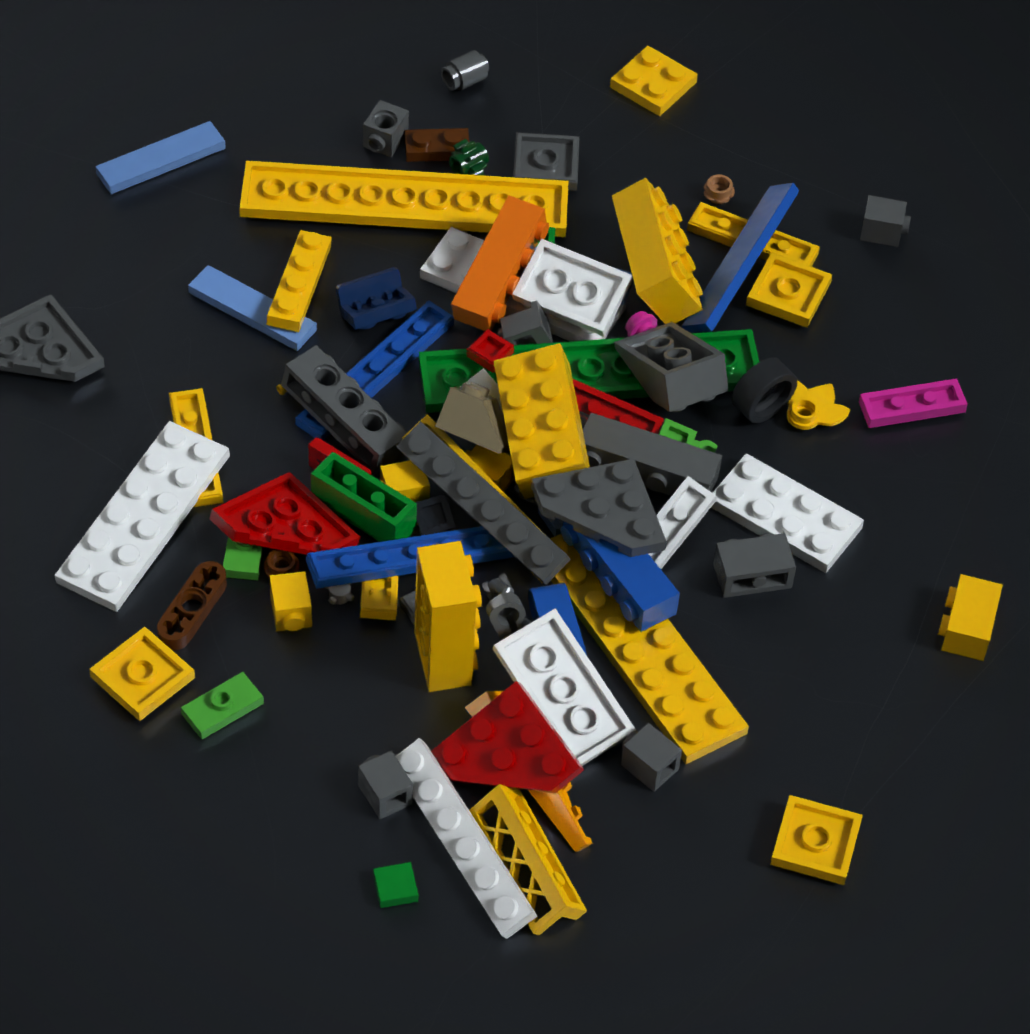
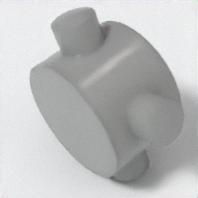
M350 584L325 587L329 590L330 599L328 601L332 605L345 604L354 599V595L351 594Z

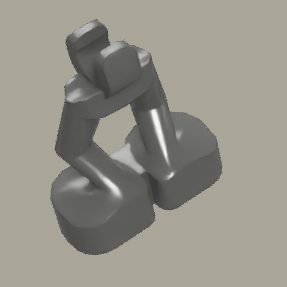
M505 573L500 574L499 578H495L490 582L482 583V588L490 600L486 606V612L500 640L532 623L527 619L525 608L520 598L514 594V589Z

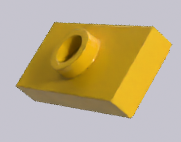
M398 576L361 582L360 618L396 621Z

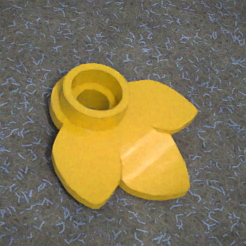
M797 380V388L794 395L787 403L789 406L787 420L792 426L802 430H809L817 425L835 426L848 417L850 408L834 404L835 393L832 384L829 383L807 389Z

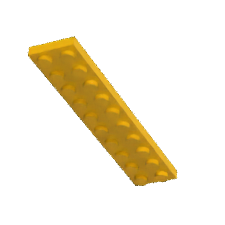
M246 161L240 201V217L449 230L450 227H453L460 231L489 233L508 195L545 208L546 221L549 223V227L555 228V237H566L569 181Z

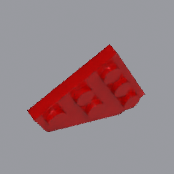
M291 472L213 508L209 518L234 542L305 555L311 552L356 546L360 540V536Z
M515 681L431 751L450 780L464 784L472 783L492 787L501 784L513 789L536 790L556 794L585 770L524 686L518 681Z

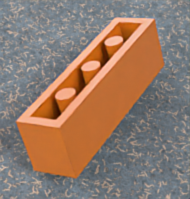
M508 195L451 302L454 320L483 331L487 329L492 331L496 323H501L500 318H503L506 313V303L510 295L512 296L524 268L527 267L534 254L537 243L547 236L549 223L546 221L545 208Z

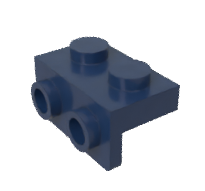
M396 267L336 286L341 316L355 330L369 329L375 326L377 322L387 319H400L406 313L417 310L415 297L402 287L400 271Z

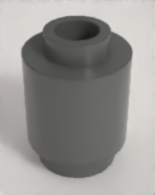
M472 50L448 61L446 66L441 69V77L449 90L461 91L485 80L488 76L489 63L483 54Z

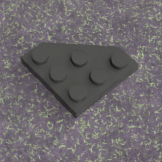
M51 294L0 318L1 371L76 382L105 367L104 358Z
M634 459L532 479L531 488L542 516L553 521L556 518L573 525L574 531L598 542L600 539L612 543L618 546L619 552L630 557L664 551L666 549L667 541Z

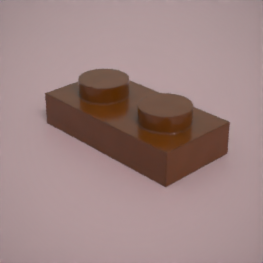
M468 128L405 130L406 162L449 161L451 152L455 151L453 145L464 139H467L469 142Z

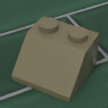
M473 382L470 385L463 383L462 386L450 387L435 427L498 454L510 451L503 412L497 398L488 395L490 389Z

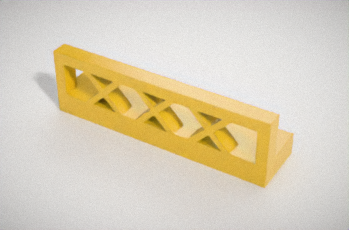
M498 784L469 810L534 911L538 895L545 896L552 908L542 918L538 919L536 917L528 923L533 934L541 935L561 917L577 920L587 912L521 790ZM494 804L499 811L496 828L489 827L482 815ZM504 834L512 835L515 841L512 858L505 857L501 850ZM521 864L528 865L532 872L529 889L522 888L518 882Z

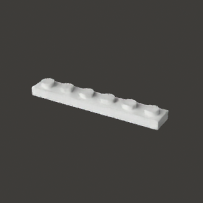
M418 738L395 756L413 783V798L501 936L508 939L536 918L537 914L427 744Z

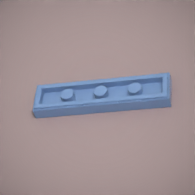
M208 121L95 166L96 174L109 193L114 194L226 149L225 140L212 122Z
M209 265L188 285V292L193 296L296 351L317 331V323L307 317L304 318L299 332L266 325L267 314L273 299Z

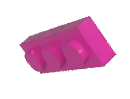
M957 378L862 393L859 398V405L868 428L966 413L968 405Z

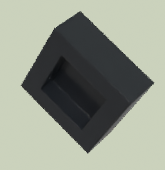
M446 494L415 502L417 503L416 525L420 536L445 532L456 528Z

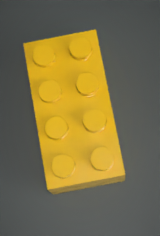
M647 178L613 194L612 199L638 296L664 324L670 322L676 324L703 310L699 298L703 294L702 289L692 271L696 270L693 259L686 251L689 242L684 231L680 228L679 222L682 221V216L676 205H669L662 189L659 186L654 188Z
M561 343L493 360L515 481L524 498L534 497L531 488L533 478L589 468L590 465L570 363Z
M461 541L417 547L414 633L429 692L471 686L473 671L478 670L475 650L479 649L477 629L481 627L478 607H482V598L479 585H472L471 577H474L473 561L471 555L464 554Z

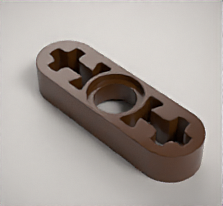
M206 561L199 564L158 621V638L171 650H180L188 645L225 591L227 586L226 570L220 563ZM204 579H211L205 586L206 592H204ZM188 600H197L202 603L201 608L196 611H187L182 605ZM179 619H180V620H181V622H180V633H179V632H174L172 635H168V631H170V632L175 631V629H176V628L178 627V625H179Z

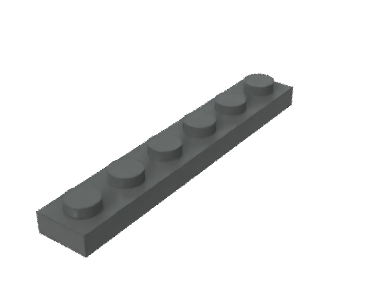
M421 421L396 446L402 454L545 585L571 560L562 549Z

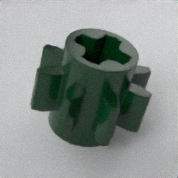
M464 139L453 145L455 151L451 152L449 164L455 174H485L483 169L489 163V155L481 143H475V141L468 142L467 139Z

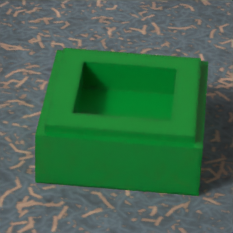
M411 862L373 868V877L380 908L418 902L419 895Z

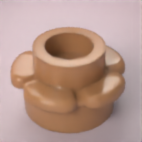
M713 175L704 185V196L712 203L724 204L734 197L735 189L732 180L725 175Z

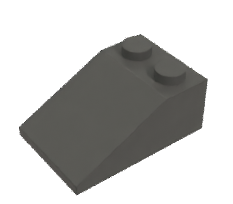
M673 322L614 342L616 351L651 400L669 412L682 411L688 405L699 401H710L716 395L728 391L725 354Z

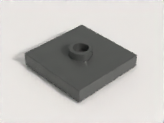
M516 132L513 177L569 181L568 190L577 191L580 136Z

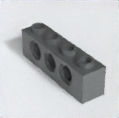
M317 345L285 365L281 386L362 465L369 468L373 475L380 472V466L392 464L404 456L396 447L407 433L403 425L395 422L383 410L378 401L368 396L359 387L357 381L349 377L336 365L334 359L330 355L325 354Z

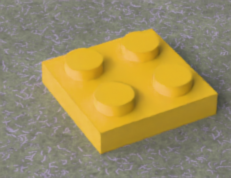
M646 46L611 78L610 88L654 114L661 116L697 83L698 74L654 48Z
M771 252L747 296L746 306L808 328L831 284L833 274Z
M143 627L89 669L90 677L139 721L195 678L194 669L146 627Z
M789 795L770 865L845 885L863 815Z

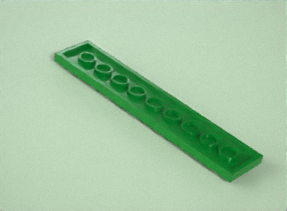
M752 329L691 333L725 354L728 382L727 392L734 391L742 376L751 367L760 362ZM624 338L514 345V353L512 355L561 343L570 363L573 379L618 399L649 397L615 349L614 342ZM467 349L419 352V368L426 413L441 412L450 387L462 386L463 383L467 382L484 368L466 357ZM484 368L487 371V373L493 378V380L497 383L496 372L492 373L491 371Z

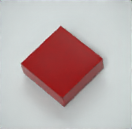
M487 329L467 348L466 357L494 373L493 360L511 356L514 353V345Z

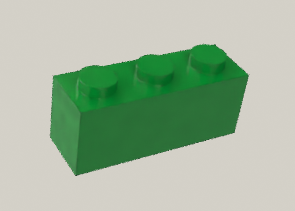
M332 452L311 473V492L340 518L377 541L408 538L416 530L417 503L335 452Z

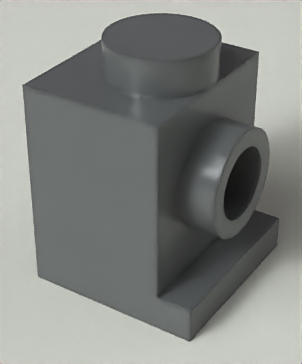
M537 300L531 302V308L500 318L502 327L498 328V335L513 345L553 343L549 319Z

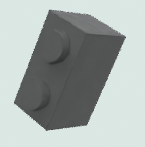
M785 533L776 535L764 534L759 537L740 540L729 539L716 543L713 565L723 598L792 588L796 565Z

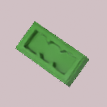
M228 537L223 562L226 577L258 580L264 547L234 542Z
M241 672L182 706L181 715L201 740L263 705L264 697L244 672Z

